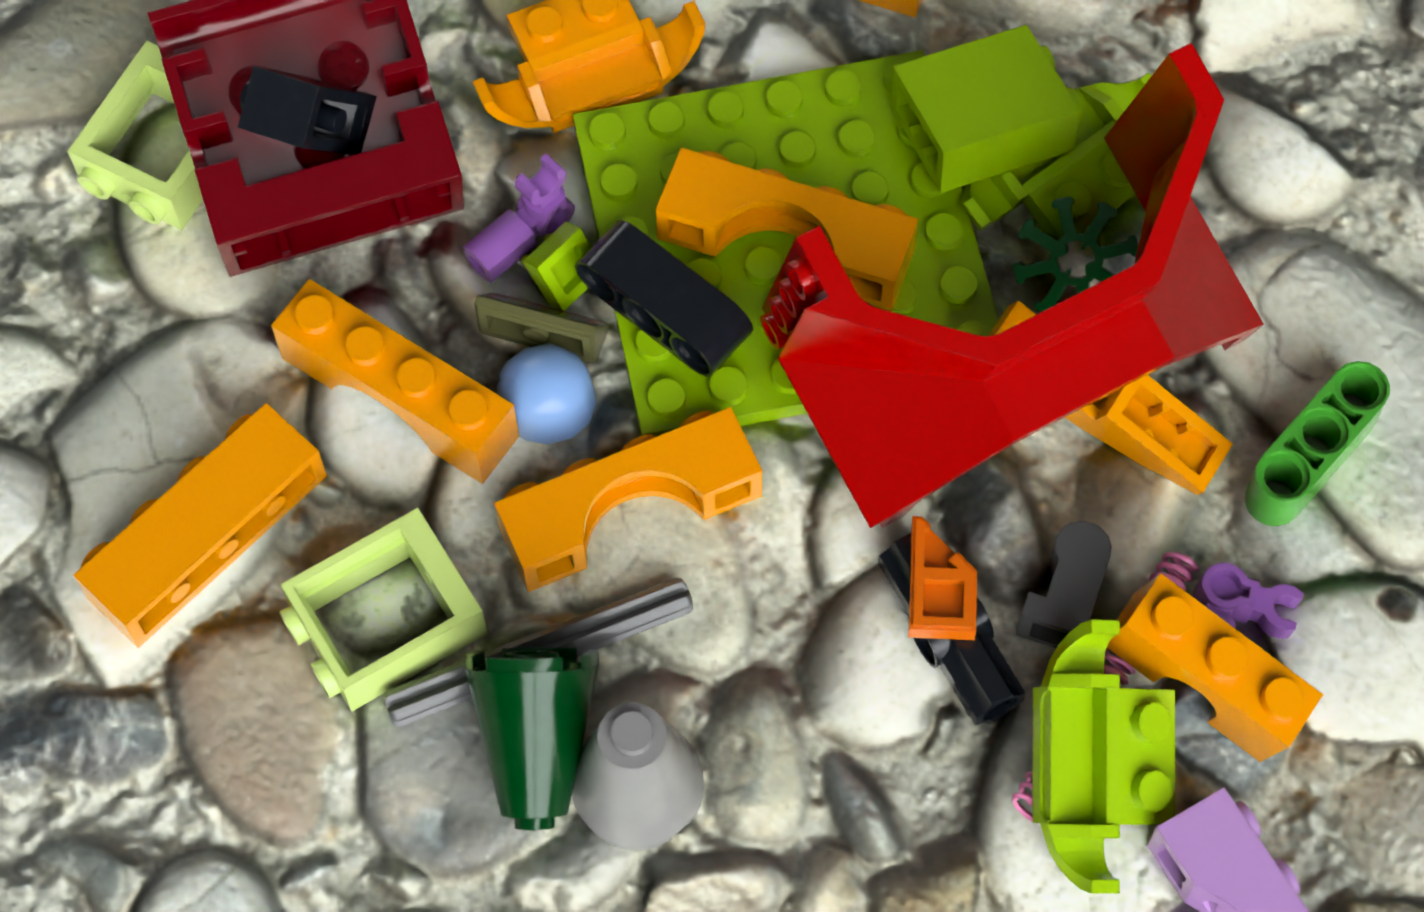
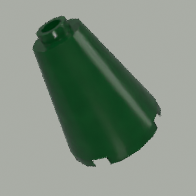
M572 647L502 648V658H486V663L485 650L465 653V671L501 816L514 818V827L519 830H546L554 828L555 817L567 815L569 811L599 669V652L589 649L581 655V661H577V648Z

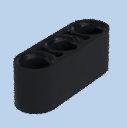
M624 220L617 221L575 264V269L580 279L595 295L689 368L705 377L712 376L754 330L748 316L735 302L637 227Z

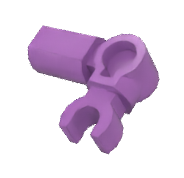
M547 153L541 157V168L533 178L529 180L523 173L516 177L515 188L521 193V197L516 205L517 212L508 209L463 246L466 260L489 283H492L536 246L535 237L539 234L544 237L549 233H553L565 221L569 222L575 212V206L565 196L562 186L566 179V171Z
M1221 562L1212 565L1205 571L1196 584L1192 597L1234 628H1236L1235 621L1245 624L1248 620L1257 622L1261 630L1267 635L1277 639H1288L1295 631L1297 623L1280 617L1276 613L1274 605L1280 604L1295 609L1301 602L1304 593L1288 584L1275 585L1269 589L1262 587L1259 580L1247 577L1239 567L1231 563Z

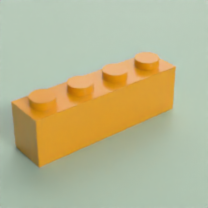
M265 403L253 415L247 414L235 421L227 431L225 440L206 457L200 456L189 462L181 471L177 483L159 499H151L142 504L132 515L129 525L112 541L103 542L94 547L83 559L81 568L73 574L86 598L139 648L327 477L319 450L270 405Z

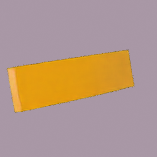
M1018 300L1006 308L988 336L999 334L1036 314ZM1149 375L1065 417L1082 430L1138 464L1196 495L1205 491L1233 445L1232 442Z

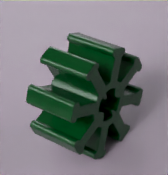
M1068 196L1053 200L1052 207L1058 209L1064 234L1060 239L1036 226L1037 222L1035 219H1027L1018 233L1019 238H1029L1051 252L1049 259L1029 264H1024L1022 261L1014 263L1013 271L1016 282L1022 284L1027 281L1028 277L1053 272L1057 278L1045 298L1040 299L1035 304V308L1039 312L1056 305L1068 285L1076 286L1078 294L1090 288V282L1094 278L1102 282L1115 275V273L1103 267L1104 259L1128 253L1136 257L1138 239L1135 234L1129 235L1125 241L1100 246V243L1097 241L1098 236L1110 217L1118 215L1116 208L1104 201L1097 204L1099 210L1087 231L1083 233L1078 232L1072 205L1075 204V198ZM1071 241L1083 242L1082 250L1086 249L1087 246L1092 248L1095 260L1085 265L1086 275L1072 276L1070 275L1072 267L1065 272L1059 263V257L1068 253V243Z

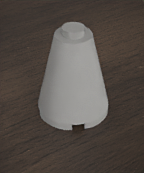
M641 703L618 705L603 717L582 747L572 793L574 807L586 825L609 845L627 850H646L659 847L670 841L671 837L681 831L687 824L689 825L699 811L704 792L701 762L689 741L654 709Z

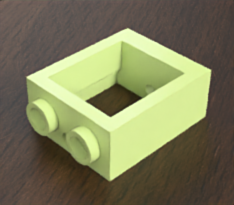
M146 40L67 152L77 172V181L87 192L103 200H107L110 196L128 204L136 215L149 223L160 224L163 221L183 230L203 201L190 151L188 150L167 182L109 156L152 94L174 103L159 47Z
M418 508L280 584L289 605L287 608L279 611L285 625L298 646L308 640L310 641L320 658L310 665L329 698L341 693L351 711L358 709L384 694L387 690L400 685L488 634L481 607ZM411 558L448 620L351 674L314 611L406 559Z

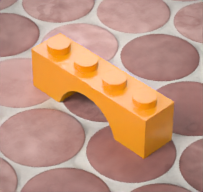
M682 147L656 207L658 240L714 257L730 243L750 233L779 231L799 236L820 226L858 295L865 302L892 311L913 256L918 228L917 218L908 216L904 211L888 204L874 206L848 198L843 192L832 187L820 186L815 188L789 180L785 175L776 170L767 168L755 170L732 163L723 155L713 151L696 152Z
M308 279L271 324L283 360L331 390L337 385L352 387L382 403L404 420L421 437L432 453L481 484H484L519 438L514 404L311 279Z
M729 407L716 413L713 411L696 413L684 420L677 429L657 437L653 434L639 436L629 441L618 453L598 461L595 458L580 460L570 465L561 476L541 484L528 482L518 485L508 491L502 500L494 502L500 532L527 592L587 569V548L594 528L606 513L625 501L647 496L669 498L686 505L703 520H706L761 497L762 469L732 408Z

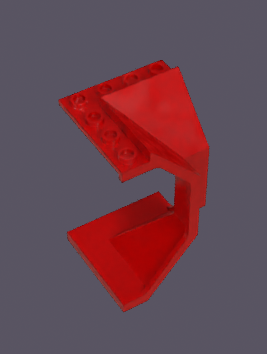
M1192 43L1167 55L1104 137L1146 211L1134 265L999 334L979 336L873 307L866 303L856 292L820 226L795 238L762 306L765 314L760 316L761 325L771 345L776 350L783 348L778 360L870 528L880 524L881 528H884L903 518L919 501L1011 445L1164 366L1218 345H1222L1224 350H1227L1245 341L1264 325L1191 198L1193 187L1224 103L1222 94Z

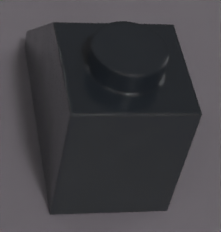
M253 66L251 77L244 85L240 96V109L242 112L238 128L304 149L356 155L362 153L377 96L285 71Z

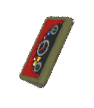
M487 293L477 295L474 302L479 332L481 334L529 347L552 343L576 353L582 361L597 363L609 330L607 322L502 294Z

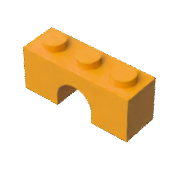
M1161 573L1136 591L1116 619L1120 620V634L1114 636L1107 646L1110 651L1153 683L1163 677L1173 678L1201 693L1215 709L1207 723L1259 762L1291 746L1323 696L1320 691Z

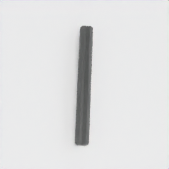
M673 578L485 652V663L486 658H502V648L572 647L577 648V657H580L589 649L598 650L689 614L693 610V600L683 579ZM465 660L387 690L383 694V698L392 723L396 727H402L471 700L472 695L465 671Z

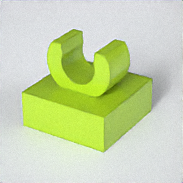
M567 221L553 233L544 236V242L530 255L525 254L521 258L522 264L532 280L537 284L548 304L561 311H565L588 289L577 274L575 264L591 248L582 229Z

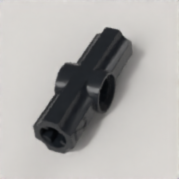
M911 533L894 541L886 551L879 555L878 559L881 570L908 615ZM978 597L975 641L914 638L925 660L933 668L940 666L954 693L959 698L975 726L981 723L989 724L1003 717L1016 705L1024 701L1025 691L993 640L994 631L991 621Z

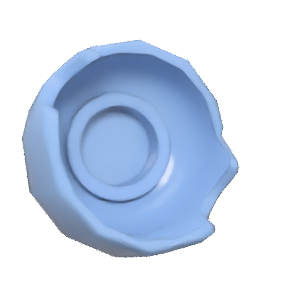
M546 343L524 348L504 364L498 375L497 394L514 404L519 437L527 441L549 445L572 439L590 423L596 405V393L589 371L576 353L555 344Z

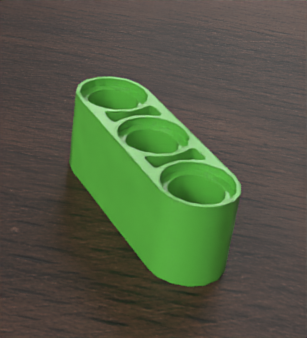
M1355 361L1347 363L1338 369L1261 456L1245 491L1247 510L1255 520L1269 526H1281L1295 519L1372 431L1390 395L1389 381L1379 367L1369 362ZM1343 395H1355L1361 398L1367 406H1355L1349 403ZM1304 438H1318L1329 446V450H1317L1311 447ZM1270 480L1280 481L1287 485L1292 494H1277L1271 491L1265 482Z

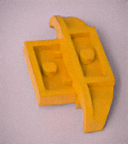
M546 0L507 14L508 28L524 60V63L517 65L519 78L502 84H490L483 77L472 82L485 110L495 119L523 128L551 127L552 132L556 133L574 126L573 114L636 103L664 93L663 86L681 73L692 59L704 35L706 23L695 1L683 4L682 11L675 19L656 28L651 17L642 20L638 19L629 0Z

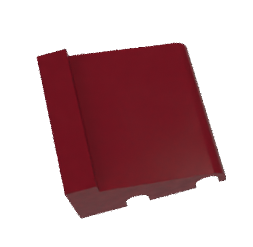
M190 0L147 12L162 56L161 60L183 134L193 160L194 171L214 238L230 277L464 210L462 174L439 101H436L431 87L427 63L407 0ZM253 66L285 71L377 96L362 153L352 155L304 149L238 128L242 112L240 109V96L244 85L251 77Z

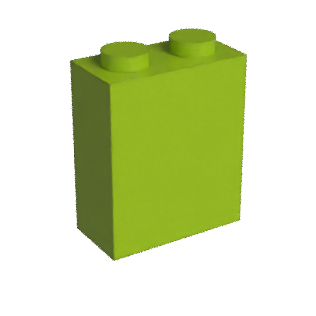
M1027 24L893 66L890 107L940 193L1075 150L1078 123L1083 120V108L1080 98L1072 87L1066 88L1056 72V65L1051 51L1046 45H1039Z

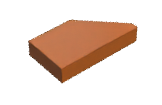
M912 516L908 637L975 641L977 570L959 552L954 553L931 530V525L922 516Z

